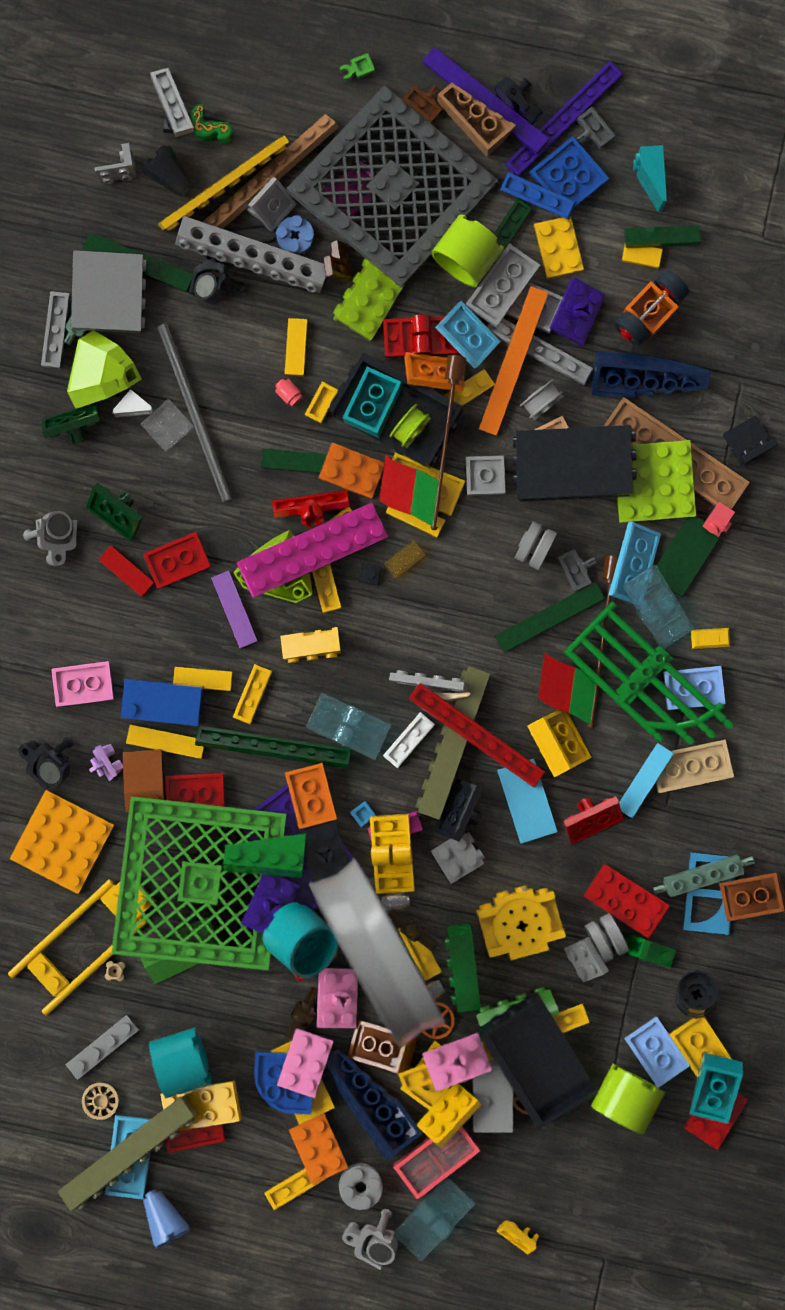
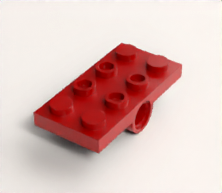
M415 315L412 318L383 319L385 358L405 357L406 352L430 356L460 355V353L435 328L445 316Z
M606 864L603 865L584 894L585 898L648 939H650L670 908V905Z

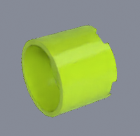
M461 214L458 215L431 251V255L451 276L470 287H477L504 251V246L497 244V237L484 225L476 220L474 222L466 220L467 217Z
M613 1063L591 1107L617 1123L644 1135L665 1091Z

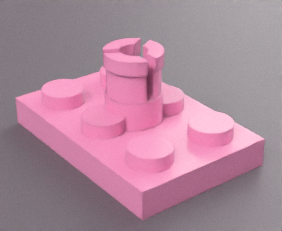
M325 968L318 974L316 1027L356 1028L358 975L355 969Z
M478 1033L422 1053L436 1091L492 1071Z

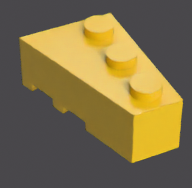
M338 627L327 631L316 630L310 633L281 636L283 659L288 660V663L299 662L301 658H307V661L318 660V656L325 655L326 659L336 658L337 654H341Z

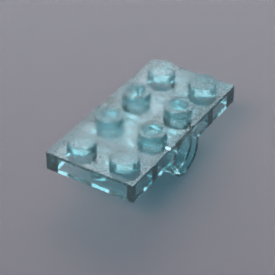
M652 565L623 585V588L636 607L635 610L639 618L647 625L661 648L665 649L694 629L656 565Z
M321 693L305 728L376 760L391 725L351 705Z
M447 1176L398 1226L394 1236L422 1262L441 1240L443 1241L454 1230L455 1225L475 1205V1202Z

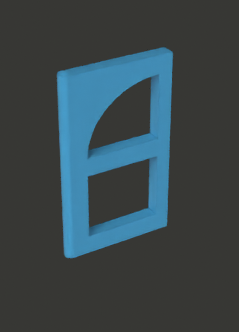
M690 853L689 869L696 867V861L714 862L728 856ZM735 877L724 880V882L733 881ZM695 889L686 892L683 930L730 935L731 921L727 922L723 900L720 909L714 916L702 922L690 923L693 896L722 899L721 891Z

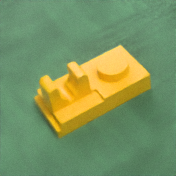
M508 1220L498 1227L497 1232L527 1255L536 1249L535 1245L539 1236L535 1234L532 1238H529L528 1232L530 1228L527 1227L521 1231L514 1222Z

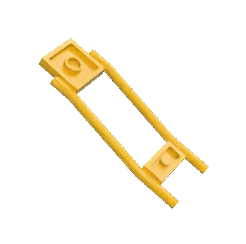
M110 879L106 881L8 972V975L14 978L28 966L27 968L55 996L42 1010L44 1015H49L113 954H111V945L75 980L69 983L64 975L41 952L99 899L116 916L120 882L115 886ZM140 889L138 904L146 898ZM147 900L140 908L145 912L152 904ZM138 909L135 924L143 918ZM144 920L137 926L139 930L147 923V920Z

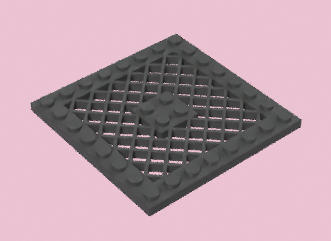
M384 85L287 187L286 192L402 288L431 256V251L458 215L462 214L467 217L494 188L498 180ZM392 120V127H383L382 121ZM379 121V127L372 128ZM396 122L402 127H396ZM406 132V139H397L396 133ZM380 133V140H371L370 134ZM383 133H393V139L384 140ZM367 134V140L360 141ZM410 134L413 135L416 139H410ZM411 144H420L421 151H411ZM384 145H394V152H385ZM398 145H407L408 151L398 152ZM358 146H368V153H358ZM371 146H381V152L372 153ZM424 146H426L429 149V151H424ZM354 147L355 153H349ZM425 156H434L435 163H426ZM394 157H395V162H393L392 160H390V161L386 164V159H385V158H394ZM399 157H408L409 164H399ZM412 157H421L422 163L412 164ZM438 157L444 162L439 163ZM369 158V165H359V159ZM372 158H382V165H373ZM346 159H355L356 166H346ZM342 160L343 166H336ZM439 168H449V175H440ZM409 169L410 175L404 170ZM413 169H422L423 176H413ZM426 169H436V175L427 176ZM380 170V172L374 177L373 171ZM360 171H370V178H361ZM333 172H343L344 179H334ZM347 172H357V178L347 179ZM330 173L331 179H324ZM450 180V187L441 188L440 181ZM454 180H463V187H454ZM418 181L424 182V188H418ZM427 181H437V188H428ZM368 183L366 185L367 190L362 191L361 184ZM344 184L345 191L335 192V185ZM348 184H358V191H348ZM321 185H331L332 192H322ZM456 192H462V193L455 199V193H456ZM438 193V200L429 201L428 194ZM442 193H451L452 200H442ZM415 194H425V201H416ZM412 195V201H406ZM359 196V203L349 204V197ZM362 196H372V203H363ZM332 197V203L326 198ZM335 197H345L346 204H336ZM376 197H377L381 202L376 203ZM444 205H450V206L443 212V206H444ZM426 206V213L417 214L416 207ZM430 206H439L440 213H430ZM403 207H413V214H404ZM373 208V215L364 216L363 209ZM376 208H386L387 215H377ZM398 208L400 209V214L390 215V209L393 212ZM346 209L347 215L344 214L341 210ZM350 209H360V216H350ZM432 218H438V219L431 225V219H432ZM414 219V226L405 227L404 220ZM417 219H427V226H418ZM387 220L388 227L378 228V221ZM391 220H401V227H391ZM361 221V227L355 222ZM364 221H374L375 228H365ZM426 231V232L419 238V232ZM402 232V240H393L392 233ZM405 232H415V239H406ZM375 233V239L369 234ZM379 233H388L389 240H379ZM393 245H403V252L394 253ZM406 245H413V246L407 251V246H406ZM384 246H390V251H388Z

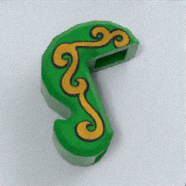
M203 104L197 105L192 110L190 120L194 129L193 134L198 140L207 142L218 137L220 144H227L232 141L234 136L233 129L228 122H204L205 109Z

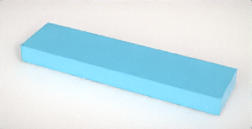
M659 743L656 744L619 802L623 813L631 818L635 816L675 753Z

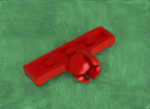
M347 490L272 501L274 518L300 515L302 524L307 528H312L311 523H315L316 527L320 526L324 521V511L350 507Z

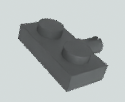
M593 107L577 118V122L584 130V133L576 138L580 145L589 138L601 149L615 138L614 133Z
M574 549L557 558L573 592L591 584L587 575V568L597 565L594 557L583 562Z

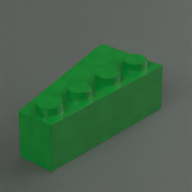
M306 834L225 845L223 871L302 878Z
M470 923L447 926L448 938L445 939L446 950H450V957H447L448 969H452L453 976H449L450 987H454L455 994L451 995L452 1005L457 1007V1012L481 1010Z

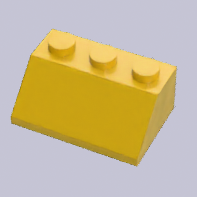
M557 710L528 725L531 735L554 777L592 758L568 713Z

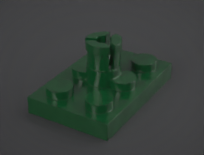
M96 402L42 419L44 438H56L60 433L67 432L71 444H78L84 441L85 437L81 427L85 425L90 427L100 421Z
M98 482L93 486L86 509L130 542L135 538L143 519L138 511L131 508L134 500L130 499L127 501L131 497L129 494L122 493L117 498Z

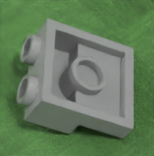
M469 832L464 833L460 842L450 838L431 850L432 855L450 884L484 864L482 860L485 857L480 849L475 850L472 843L475 841Z

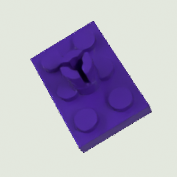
M575 277L571 278L549 329L583 346L606 294Z
M262 875L241 925L264 934L265 928H268L275 918L273 916L274 913L283 906L294 902L300 885L280 876Z

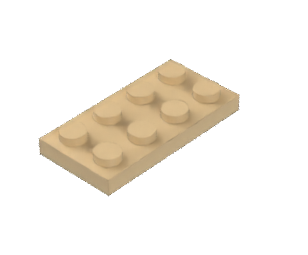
M726 739L672 751L675 754L656 781L657 792L662 793L733 778L734 774Z

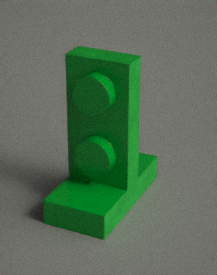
M629 933L626 934L625 942L629 950L626 952L627 954L671 968L676 953L675 949Z

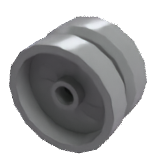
M533 521L528 532L524 533L514 559L523 563L526 561L529 553H531L533 556L529 566L539 570L557 532L547 529L542 538L538 536L542 530V525Z
M609 913L600 917V924L603 930L594 921L585 925L587 934L604 963L613 960L614 955L610 948L611 946L619 956L629 951L618 926Z

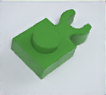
M368 53L351 59V66L342 65L340 67V72H349L348 75L343 76L344 81L351 80L353 75L360 79L375 73Z

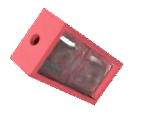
M462 1125L442 1148L427 1137L393 1164V1168L416 1199H419L479 1153L480 1148Z

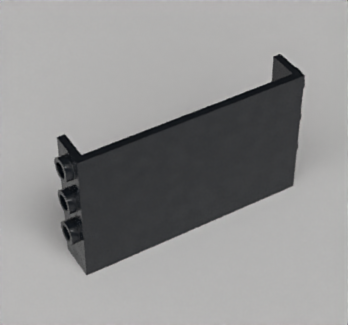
M363 352L356 366H352L349 370V378L346 383L343 382L341 384L337 399L334 398L329 405L331 416L344 422L343 416L366 367L402 382L403 389L380 437L377 438L361 430L359 431L428 469L432 465L435 466L440 458L438 454L443 449L449 398L428 387L407 384L406 375ZM454 401L449 435L451 432L454 433L459 425L457 421L463 412V406ZM417 404V409L425 415L428 413L431 419L421 434L414 438V441L408 448L402 447V443L394 436L392 438L389 436L413 405Z
M631 425L516 431V436L513 437V447L516 448L513 464L514 467H517V474H514V485H517V499L520 502L634 497V480H637V468H633V461L637 460L636 449H633V442H636V430H632Z
M538 992L527 995L523 1001L509 1006L505 1012L494 1015L489 1022L477 1028L481 1039L538 1130L552 1121H557L566 1112L575 1110L579 1104L591 1100L598 1093Z

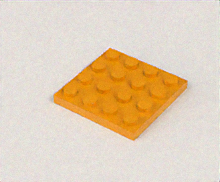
M46 790L10 859L79 894L115 825Z

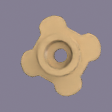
M112 961L106 963L105 978L107 980L117 979V981H122L124 979L123 969L125 964L123 962L113 963Z

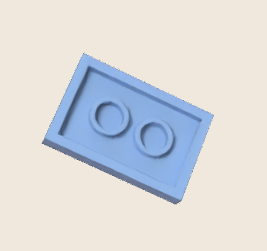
M721 666L677 670L712 704L717 705L719 702L723 705L725 704ZM667 671L663 672L664 685L689 708L704 707ZM666 697L667 710L679 709Z
M656 1016L624 1038L657 1087L662 1086L690 1066Z

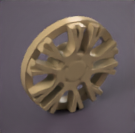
M103 1082L90 1085L82 1096L83 1110L89 1117L96 1120H104L112 1116L119 1104L117 1091L111 1085ZM96 1086L98 1087L99 1093H96ZM102 1086L108 1088L105 1093L101 1091ZM89 1090L94 1093V1097L87 1095ZM112 1091L113 1094L108 1097L106 1094ZM115 1097V1103H110L109 1098ZM85 1100H92V1102L85 1103ZM107 1104L113 1107V1110L109 1109ZM93 1105L94 1110L90 1113L87 1107ZM103 1108L108 1112L105 1116H102L101 1110ZM96 1109H100L98 1116L95 1115Z

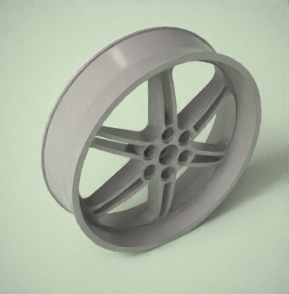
M353 858V861L338 874L314 883L310 882L309 884L369 997L398 1047L402 1050L408 1042L422 1031L442 1024L446 1025L363 872L355 858Z

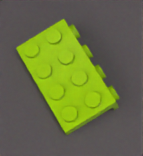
M365 258L362 263V271L360 273L357 272L352 280L354 284L351 289L348 288L343 295L344 301L335 308L333 319L340 321L371 341L402 288Z

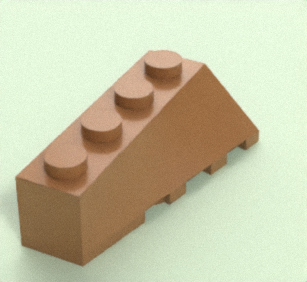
M454 83L449 84L438 94L437 103L486 157L495 151L516 127L514 123L508 122L502 115L493 112L487 108V105L478 102Z

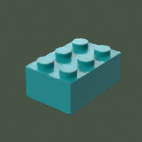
M366 367L343 416L344 423L379 438L403 389L402 382Z

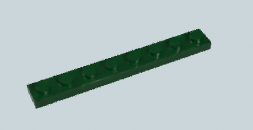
M198 726L195 746L313 764L323 763L326 766L348 769L351 751L349 748Z

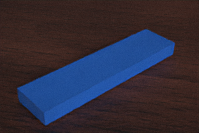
M509 172L500 189L568 220L576 205V202Z

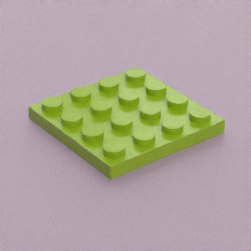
M690 440L633 445V449H636L637 460L633 461V468H637V480H634V497H617L619 523L695 517L696 508Z

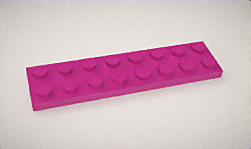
M370 503L242 559L236 564L252 598L384 540L388 535L373 503Z

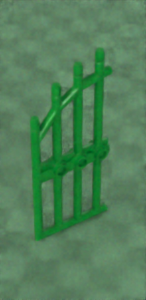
M613 601L563 652L651 736H654V739L658 742H661L664 738L656 729L675 731L688 744L692 745L694 739L684 729L698 726L708 737L713 739L716 733L705 722L714 716L721 723L723 722L727 728L731 729L734 726L732 721L727 719L721 712L725 706L720 702L716 706L712 704L669 663L673 658L663 648L658 646L654 649L614 611L617 605ZM608 616L649 654L642 663L600 625ZM595 630L636 668L629 677L587 639ZM581 644L623 682L616 691L574 653ZM664 668L709 711L698 717L656 676ZM651 682L690 720L678 723L674 721L643 691L644 688ZM638 696L664 722L646 721L629 704Z

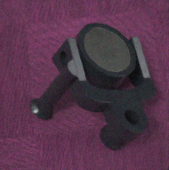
M505 76L494 87L497 93L495 96L533 125L543 111L537 104H534L530 109V105L524 99L523 91L528 86H531L530 82L523 78V81L517 85L513 80Z
M204 255L203 264L196 266L193 270L189 293L208 304H215L222 299L224 294H228V285L235 288L237 292H242L245 289V284L228 276V267L224 265V262ZM220 271V276L218 277L208 272Z
M65 737L63 742L53 748L48 743L39 746L37 741L31 740L19 747L20 756L28 762L26 767L27 774L45 791L51 786L60 784L69 776L70 766L67 762L69 757L61 752L66 748L72 747L73 741L71 738ZM44 752L48 753L49 756L43 759L37 767L40 756Z

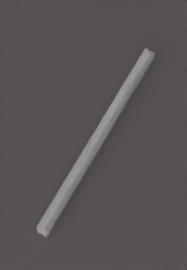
M164 323L158 326L159 333L164 341L163 344L168 352L171 365H173L172 368L177 376L180 389H182L181 392L185 398L184 400H186L185 403L190 411L189 413H191L190 416L194 422L193 424H195L194 427L199 435V440L203 446L202 448L207 457L206 459L211 468L220 497L223 502L229 501L232 498H230V491H227L229 489H227L228 486L224 482L226 480H223L225 478H223L224 475L220 471L221 469H219L221 467H218L220 465H218L219 462L215 458L217 456H214L216 454H214L215 451L211 447L213 445L209 443L211 440L208 438V434H206L208 432H205L207 430H205L206 427L202 423L204 421H201L203 419H201L202 416L200 417L201 414L197 410L199 408H196L198 406H196L197 403L193 399L195 397H192L194 395H192L193 392L189 388L191 386L187 384L189 381L185 377L186 375H184L186 373H183L185 371H183L184 368L180 364L182 362H179L181 360H179L180 357L177 351H175L177 349H174L176 347H174L173 338H170L172 336H170L169 327Z

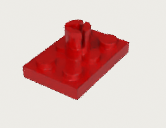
M615 796L605 799L596 806L593 805L590 798L582 799V803L578 802L577 804L581 813L571 815L563 822L569 841L573 845L624 821L620 803Z

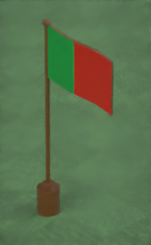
M448 355L445 379L451 384L439 480L423 471L400 464L385 455L380 501L392 509L419 518L431 525L430 528L432 530H437L438 528L436 523L455 384L459 385L460 381H464L467 358Z
M605 556L602 579H605V583L609 584L608 594L619 558L617 556ZM607 595L606 607L610 604V595ZM608 617L604 620V624H603V627H604L606 630H607ZM603 637L601 638L600 651L602 653L604 651L605 639ZM544 652L538 699L550 707L577 717L587 723L589 729H593L595 727L593 722L599 686L582 670L559 662ZM598 659L597 674L600 676L602 662Z

